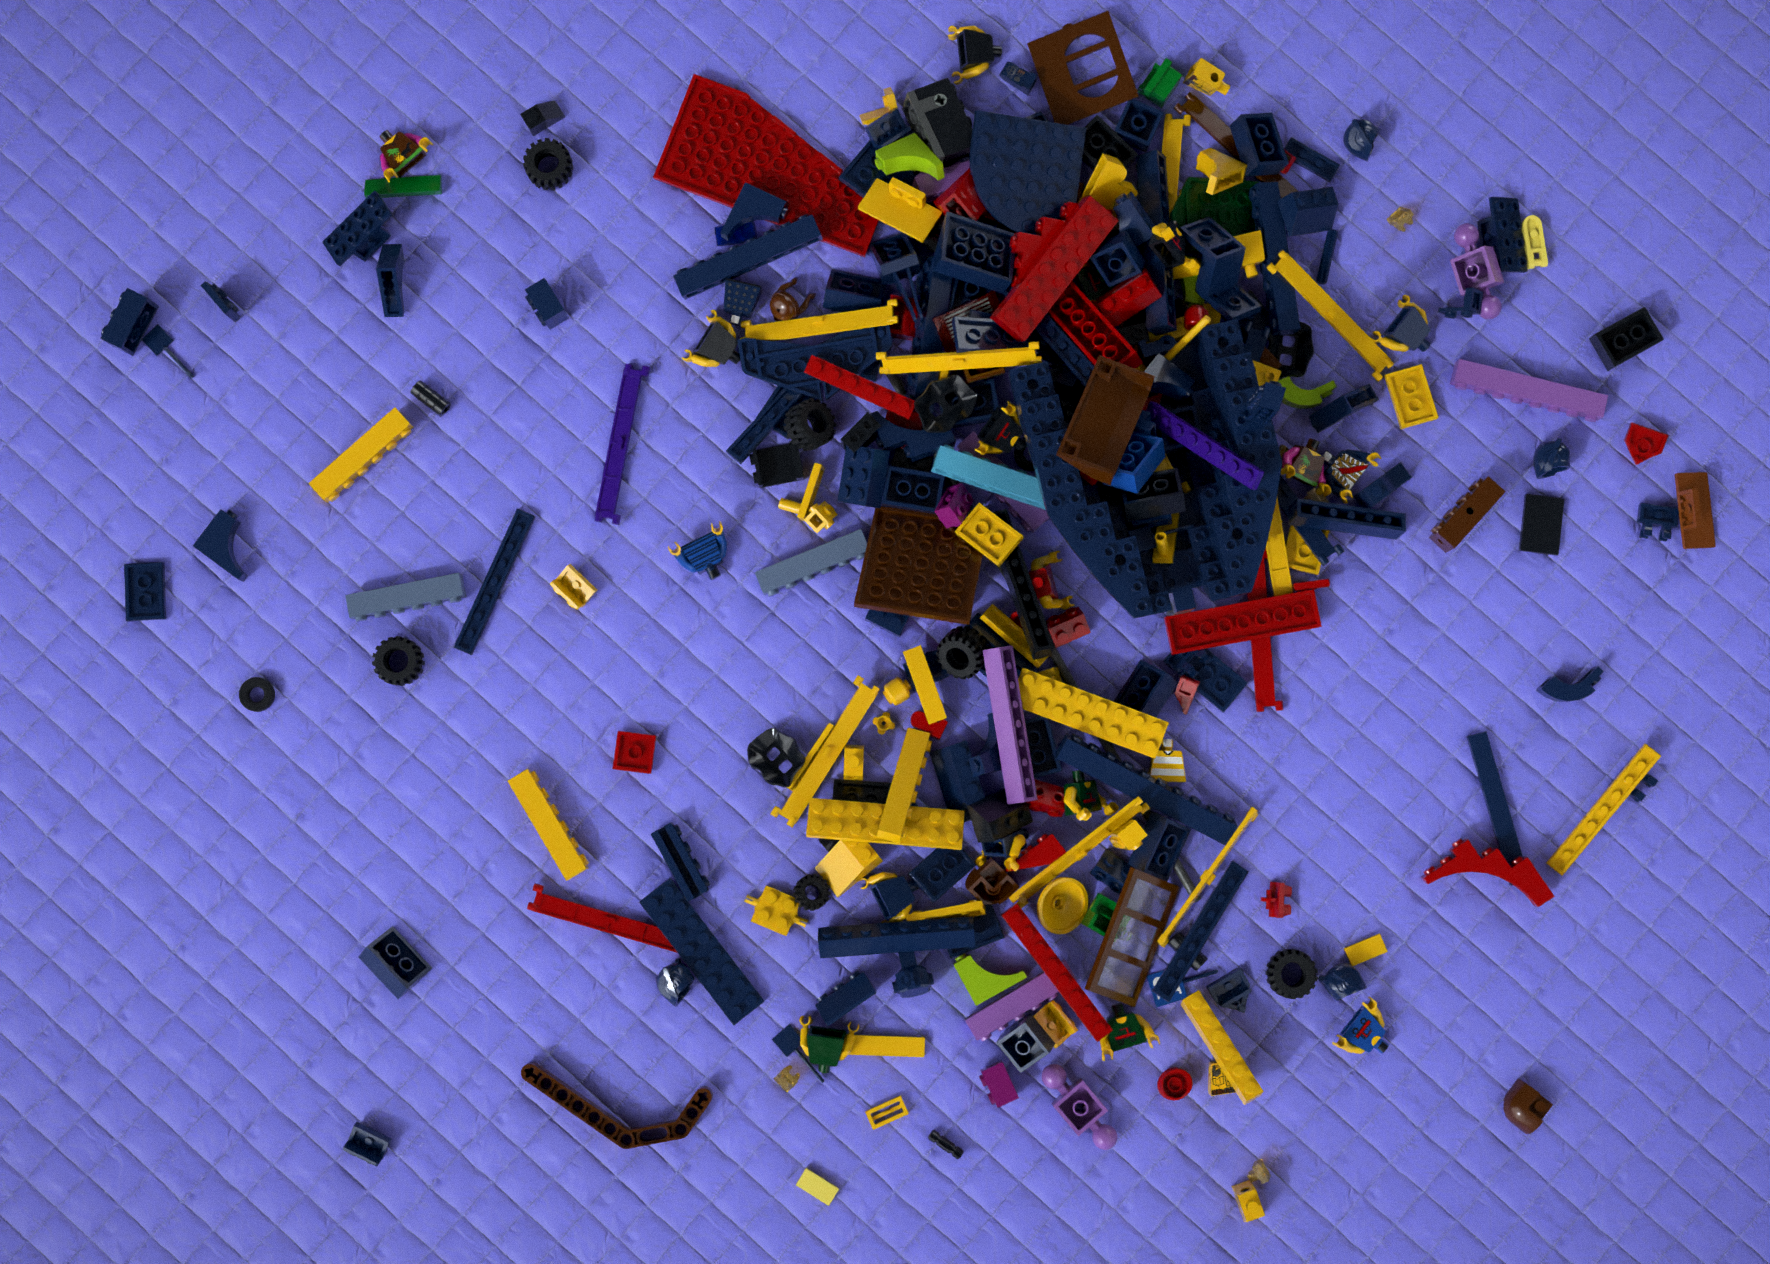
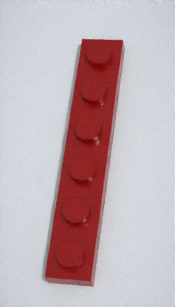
M811 355L804 373L908 420L915 408L914 400L814 355Z

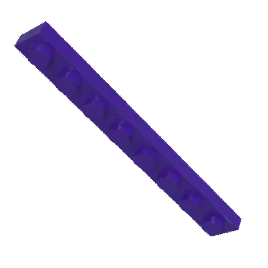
M1149 402L1146 411L1151 413V422L1156 423L1157 429L1251 490H1257L1264 474L1263 470L1158 403Z

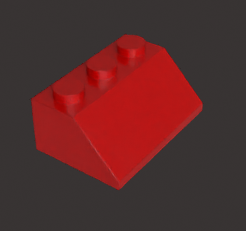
M1144 267L1142 273L1124 280L1096 300L1104 317L1115 328L1161 298L1162 295Z

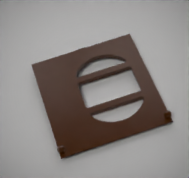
M1109 11L1074 25L1071 23L1066 24L1059 31L1027 43L1054 123L1068 125L1139 97ZM1097 35L1105 39V41L1065 56L1069 45L1081 36ZM1109 47L1116 69L1074 85L1067 63ZM1118 76L1114 87L1102 96L1086 97L1078 93L1082 89Z

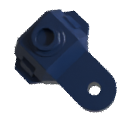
M914 951L899 952L902 968L895 974L896 981L892 982L894 993H899L902 998H910L929 992L931 985L934 984L932 973H928L926 967L917 965Z

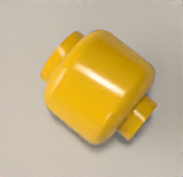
M896 677L884 685L882 693L889 704L899 705L910 698L909 690L912 688L906 679L902 681L900 677Z

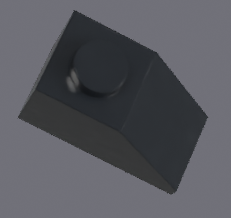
M556 101L536 104L520 114L533 136L565 118Z

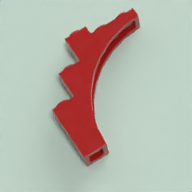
M1064 203L1059 213L1061 220L1048 217L1039 218V221L1035 224L1036 235L1023 232L1014 233L1010 240V247L1012 248L1011 253L1018 254V257L1014 261L1016 272L1012 278L1011 287L1015 286L1078 203Z
M1462 838L1452 843L1453 847L1449 849L1453 855L1452 857L1450 855L1440 860V865L1435 868L1434 866L1429 867L1424 871L1425 875L1421 877L1425 884H1430L1442 877L1455 873H1487L1513 884L1536 907L1555 897L1528 857L1518 856L1511 861L1512 865H1509L1498 848L1492 849L1491 847L1482 851V856L1480 857L1468 839L1462 840Z

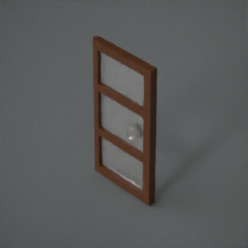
M1130 867L1085 986L1086 990L1125 1003L1130 1007L1136 1006L1159 945L1157 940L1165 929L1180 889L1178 885L1171 884Z

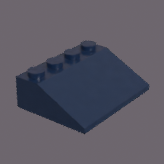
M947 211L934 254L932 271L1003 293L1012 283L1015 253H1011L1010 240L1014 233Z

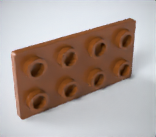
M1707 472L1676 473L1674 476L1683 549L1716 547Z

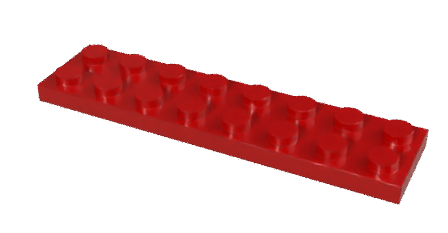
M1314 589L1164 617L1171 655L1322 627Z

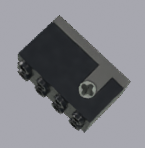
M949 78L907 92L902 108L913 133H916L941 160L944 168L951 166L955 162L960 161L962 163L970 159L973 130L972 121L969 116H966L963 102L958 99L956 88L953 83H950Z

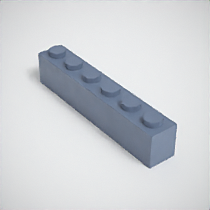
M859 529L755 572L763 594H768L770 597L778 594L781 588L786 587V589L797 586L796 582L810 581L815 578L814 575L820 572L824 575L831 572L835 566L839 565L841 568L850 564L849 561L852 559H863L867 542L862 530Z
M454 573L348 594L345 597L349 618L359 622L365 621L368 616L373 615L375 618L385 617L388 612L400 614L409 608L420 610L424 609V605L431 604V607L443 605L442 602L450 600V603L462 601L461 598L466 597L462 574Z

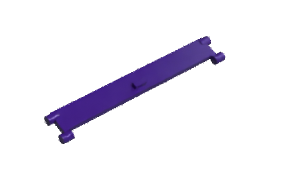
M625 364L595 512L596 522L602 523L603 518L613 519L612 524H620L621 515L615 514L641 379L642 376H649L650 367L643 366L642 370L632 369L633 365Z

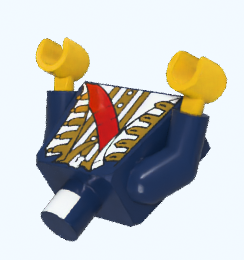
M1347 449L1345 451L1341 450L1335 457L1329 451H1326L1322 455L1325 459L1324 463L1328 465L1324 471L1326 484L1331 487V493L1341 498L1344 504H1347L1348 501L1345 497L1350 496L1353 498L1350 490L1370 465L1368 462L1377 467L1378 463L1373 460L1375 458H1382L1376 452L1370 454L1360 450Z

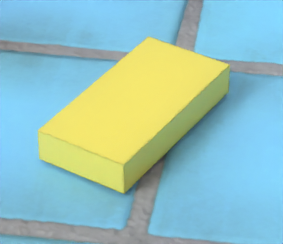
M805 1168L796 1183V1186L828 1206L839 1190L837 1186L808 1168Z

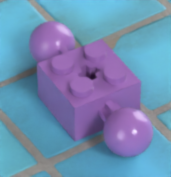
M1469 223L1462 224L1456 229L1454 239L1460 247L1465 248L1466 253L1450 260L1460 294L1465 296L1466 288L1472 287L1482 291L1483 299L1481 314L1479 315L1484 319H1494L1500 314L1502 305L1496 296L1491 295L1490 288L1504 283L1494 248L1491 246L1477 248L1476 243L1479 239L1478 229Z
M1058 1064L1046 1066L1042 1072L1044 1085L1050 1089H1057L1061 1093L1051 1103L1078 1136L1090 1128L1093 1132V1142L1099 1149L1108 1150L1114 1147L1117 1142V1132L1112 1126L1102 1125L1098 1119L1108 1110L1081 1078L1070 1087L1066 1082L1067 1076L1062 1066ZM1077 1103H1084L1082 1111L1079 1109L1075 1111Z

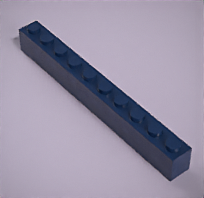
M1156 149L1138 155L1136 171L1138 173L1137 188L1139 190L1138 201L1155 226L1159 223L1170 221L1166 156ZM1150 239L1142 243L1141 254L1146 261L1144 267L1147 269L1162 297L1144 308L1146 311L1145 326L1149 332L1159 336L1177 330L1173 268L1167 269L1148 246Z
M1066 733L1055 752L1058 760L1134 799L1139 796L1143 803L1146 802L1153 809L1223 845L1227 844L1238 827L1235 817L1229 813L1222 814L1218 812L1215 806L1201 803V800L1196 796H1187L1182 789L1176 786L1172 788L1163 779H1155L1150 776L1149 772L1133 768V764L1126 760L1122 762L1116 759L1117 757L1111 752L1107 751L1104 753L1100 751L1097 745L1083 742V739L1076 734L1071 736Z

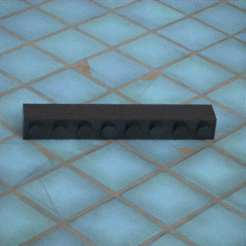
M1007 509L993 512L1013 528ZM1018 544L1002 563L1001 568L1032 658L1036 660L1051 656L1054 644Z

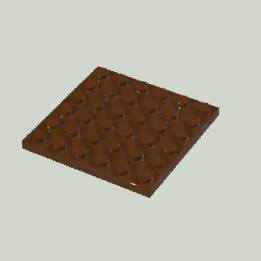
M885 506L875 508L854 607L970 625L983 554L956 535L955 530L958 527L953 526L946 529L937 514Z

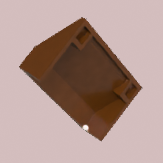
M1099 355L1056 455L1089 477L1111 485L1149 396L1155 376Z

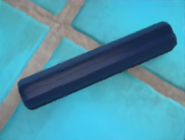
M1329 229L1327 231L1316 279L1318 284L1324 285L1327 283L1338 236L1337 230Z

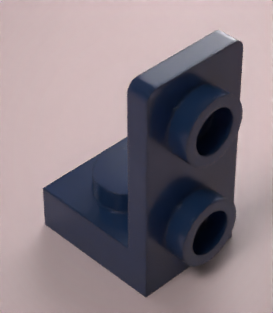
M1473 287L1466 288L1463 307L1439 308L1438 312L1451 319L1460 315L1465 318L1481 314L1483 292Z

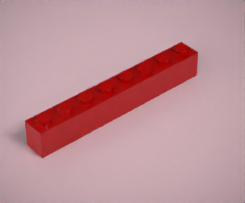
M1015 903L1000 914L1093 1038L1098 1042L1113 1031L1020 906Z

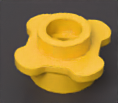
M884 712L882 716L873 719V724L877 726L878 733L881 735L885 734V731L895 728V723L891 721L888 712Z

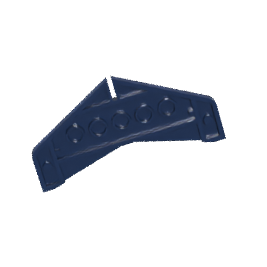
M890 325L845 331L817 345L766 341L753 338L737 339L741 367L746 375L823 401L820 384L823 383L826 401L841 389L804 373L811 355L856 375H860L877 361L876 352L887 353L893 345Z

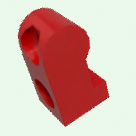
M921 711L914 712L910 720L911 725L915 729L928 732L931 737L940 740L948 724V721L944 719L940 720L939 723L928 724L925 713Z

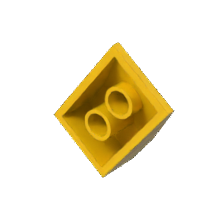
M839 840L817 864L815 869L822 876L823 880L826 879L827 885L830 886L831 890L839 898L882 863L883 860L868 842Z

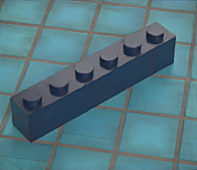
M1298 498L1288 507L1289 525L1395 540L1406 532L1405 513Z

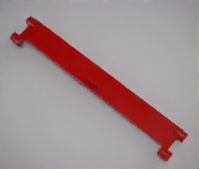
M1266 548L1251 593H1247V601L1267 598L1264 559H1267ZM1270 637L1251 640L1256 711L1264 712V707L1275 706L1276 711H1282L1283 701H1275Z
M535 883L533 886V891L537 893L534 903H528V910L677 953L658 926L543 894V885Z

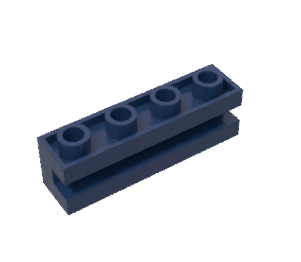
M669 823L651 833V836L687 902L709 891L708 886H710V883L705 875L701 876L699 872L701 867L697 859H692L689 854L692 850L687 841H682L680 837L682 832L679 826Z

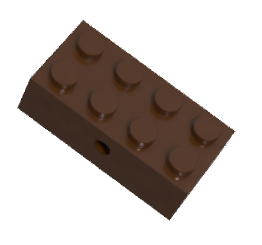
M1489 476L1474 481L1468 488L1470 492L1462 495L1455 502L1457 506L1449 509L1444 514L1443 518L1445 520L1437 523L1430 530L1432 534L1429 538L1445 553L1456 548L1506 492Z

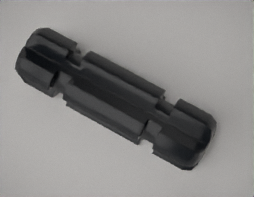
M932 1130L928 1136L930 1141L936 1142L937 1146L947 1153H952V1156L956 1159L962 1156L964 1151L958 1146L955 1147V1144L944 1136H940L937 1131Z

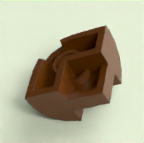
M992 857L978 870L974 867L965 883L967 890L978 901L982 900L984 905L997 903L1000 905L1019 888V885Z
M1520 1079L1515 1081L1503 1099V1109L1506 1118L1525 1134L1534 1132L1543 1123L1542 1119L1553 1106L1538 1091Z

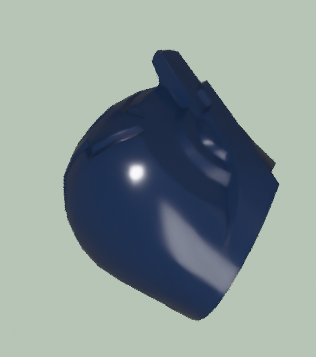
M1353 119L1343 136L1344 145L1351 154L1368 162L1374 147L1373 142L1380 129L1369 120Z
M1557 438L1556 441L1542 443L1536 448L1533 466L1537 479L1551 477L1557 472L1570 468V451L1561 442L1562 439Z
M680 958L675 960L676 963L663 967L656 979L660 994L675 1007L689 992L690 985L695 980L690 970L682 964Z
M1347 963L1333 966L1326 973L1325 977L1319 976L1318 978L1319 981L1324 983L1326 990L1336 1001L1367 988L1358 970Z

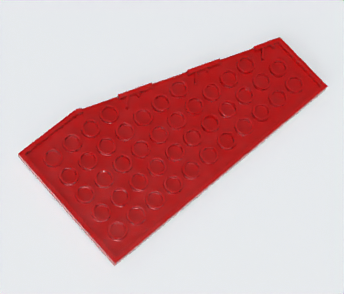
M693 74L653 178L655 180L733 208L746 182L787 203L788 213L785 219L781 218L779 223L770 220L765 221L781 226L787 222L793 223L798 221V218L802 215H813L823 238L820 241L862 257L866 256L879 222L878 219L858 209L863 197L839 180L843 170L798 136L785 123L769 113L747 93Z

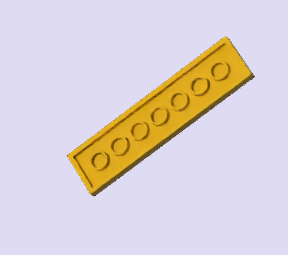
M1022 668L1018 682L1024 710L1151 758H1156L1169 722Z
M819 798L809 799L806 837L962 850L964 810L911 806L910 808L913 809L911 820H907L905 826H908L905 838H901L899 844L877 838L878 827L885 804Z

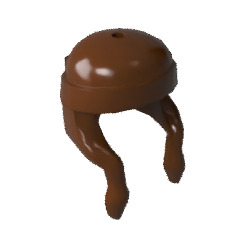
M794 277L790 282L781 285L771 297L770 310L776 321L796 319L808 308L810 300L816 297V293H810L799 307L795 298L785 292L786 289L797 284L798 277Z

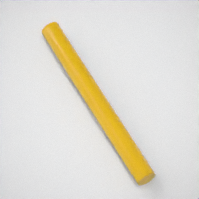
M1205 315L1163 357L1170 361L1211 321V318Z

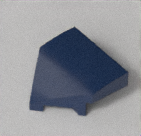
M1240 967L1206 986L1217 1005H1220L1222 1008L1226 1007L1245 1013V1005L1251 989Z

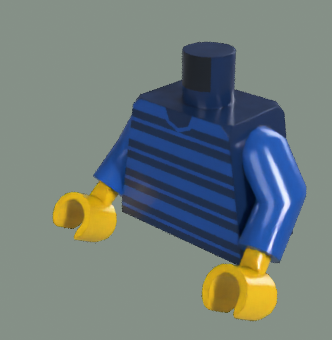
M719 521V528H714L711 523L712 532L682 547L677 542H674L677 547L675 550H671L668 546L669 552L674 555L682 567L690 572H698L699 574L707 572L710 580L720 577L721 574L717 566L723 563L722 559L726 556L727 541L721 521Z

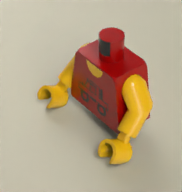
M1060 551L1050 552L1048 555L1034 559L1031 562V570L1028 571L1039 604L1045 609L1062 607V609L1066 610L1074 606V604L1069 603V600L1073 598L1072 596L1059 599L1050 568V563L1062 561V559L1057 558V553Z

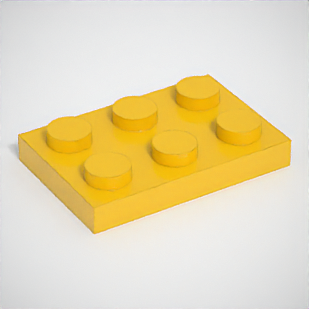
M1422 364L1384 375L1401 430L1439 418Z
M981 503L976 505L962 524L955 530L956 535L998 567L1002 565L1024 538L1022 534Z
M1290 525L1285 544L1289 568L1319 575L1321 563L1294 526ZM1320 529L1328 538L1329 530Z

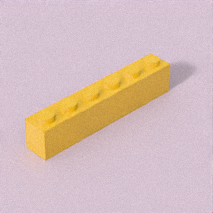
M394 407L308 484L325 502L335 501L344 488L348 489L354 484L353 480L367 473L368 467L371 464L378 463L387 450L391 451L397 446V441L401 438H406L412 432L413 426Z
M907 728L878 827L877 838L900 844L901 838L906 837L908 826H905L907 820H911L913 809L910 808L911 803L916 802L918 792L915 789L917 785H921L923 777L920 774L921 768L925 769L928 759L925 757L926 751L930 752L932 741L929 740L930 733Z
M526 769L508 780V783L565 880L569 881L589 869L587 866L589 862L584 854L579 853L577 849L579 845L574 837L570 838L567 832L569 828L565 821H560L557 816L559 814L555 804L551 805L547 799L550 796L545 787H540L538 783L540 779L537 773Z
M1198 990L1184 998L1181 1002L1182 1008L1244 1106L1260 1097L1264 1091L1201 992Z

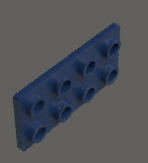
M373 191L323 241V244L338 266H341L353 254L365 262L391 237L390 233L381 226L393 214L378 192Z
M1490 197L1491 216L1477 221L1480 246H1491L1494 248L1501 272L1525 273L1528 269L1518 199Z

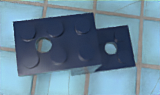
M1206 217L1180 227L1179 230L1186 240L1203 254L1195 292L1228 321L1241 320L1260 312L1262 305L1237 285L1246 247L1211 217Z

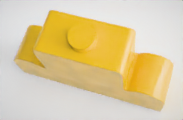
M1102 153L1078 203L1083 197L1090 195L1105 209L1113 210L1116 202L1115 199L1123 193L1127 195L1132 191L1136 197L1138 192L1132 183L1124 181L1127 170L1121 161ZM1113 210L1112 215L1116 218L1117 215Z

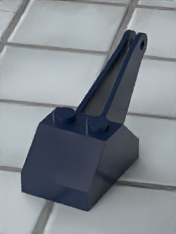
M902 232L870 243V251L883 285L895 283L911 314L913 322L916 323L917 319L913 307L900 282V279L907 278L920 321H922L923 315L912 280L915 274L920 273L919 261L906 234Z

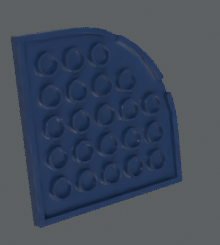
M976 110L970 146V172L975 184V191L990 215L1016 233L1023 232L1036 235L1035 224L1039 221V218L1048 217L1061 220L1059 216L1061 206L1067 202L1077 203L1086 128Z

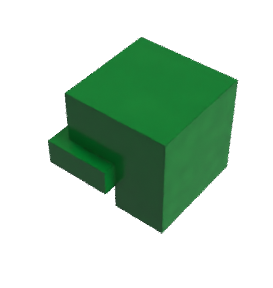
M1167 58L1161 66L1155 63L1149 75L1138 87V93L1160 108L1169 99L1182 77V74L1171 67L1172 61Z
M1097 893L1081 924L1104 937L1117 903ZM1123 915L1115 939L1121 929H1124L1130 918L1129 916Z

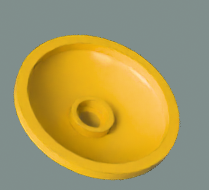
M1060 877L1051 881L1043 889L1037 902V916L1040 924L1047 931L1054 934L1071 932L1079 926L1087 913L1088 894L1082 883L1074 878Z

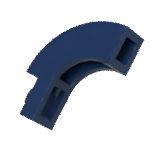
M1599 666L1593 667L1575 684H1566L1561 682L1556 676H1551L1536 691L1553 701L1570 702L1580 700L1596 691L1592 686L1600 681V675L1604 671Z

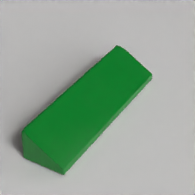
M441 175L390 178V183L386 178L365 180L364 196L366 198L373 191L378 192L381 198L442 194Z

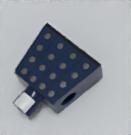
M726 278L724 311L731 314L729 323L740 326L742 316L751 318L762 293L761 286Z

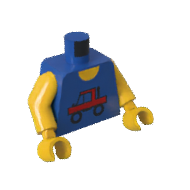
M1368 997L1370 999L1368 1004L1362 1002L1364 1007H1360L1340 1034L1336 1035L1339 1037L1337 1043L1332 1042L1333 1045L1346 1052L1362 1054L1365 1051L1370 1053L1373 1048L1381 1054L1386 1051L1389 1044L1381 1039L1386 1033L1384 1029L1385 1023L1377 1007V1002L1373 998Z

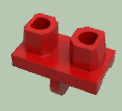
M1270 882V890H1266V897L1260 898V901L1266 902V909H1269V917L1283 918L1291 914L1290 904H1284V896L1290 897L1292 895V887L1285 885V883Z

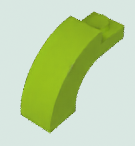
M1289 376L1278 381L1282 384V387L1286 388L1282 403L1299 409L1319 406L1323 402L1320 396L1323 399L1329 397L1337 387L1334 380L1312 390H1304L1297 387Z

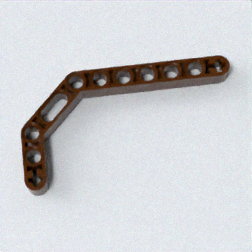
M530 1062L521 1070V1076L525 1081L623 1149L685 1138L713 1098L712 1090L707 1086H702L695 1092L678 1119L629 1128L538 1063ZM534 1068V1074L529 1076L527 1069ZM542 1073L543 1075L538 1079V1081H536L535 1079L538 1078L537 1076ZM544 1078L551 1080L552 1085L550 1088L543 1086L542 1081ZM560 1089L567 1091L568 1097L566 1099L559 1097L558 1092ZM704 1091L707 1092L708 1094H707L706 1097L709 1098V1099H706V1098H705V1099L702 1101V1103L699 1105V1104L697 1103L698 1100H699L700 1097H701V1095L699 1094V1092H700V1093H704ZM580 1100L583 1102V1110L575 1108V1101ZM688 1108H696L698 1115L696 1117L689 1116L687 1113ZM591 1112L599 1114V1121H593L590 1118ZM607 1123H613L616 1131L613 1133L608 1132L606 1129ZM684 1124L687 1130L685 1133H679L676 1126ZM660 1127L667 1130V1136L662 1138L644 1140L641 1136L644 1130ZM624 1134L630 1135L632 1142L629 1144L624 1143L622 1136Z

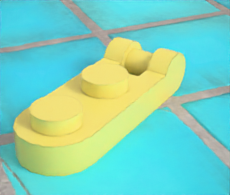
M1535 215L1527 216L1522 221L1521 228L1527 269H1534L1535 266L1547 267L1548 258L1542 222ZM1539 253V259H1534V254Z

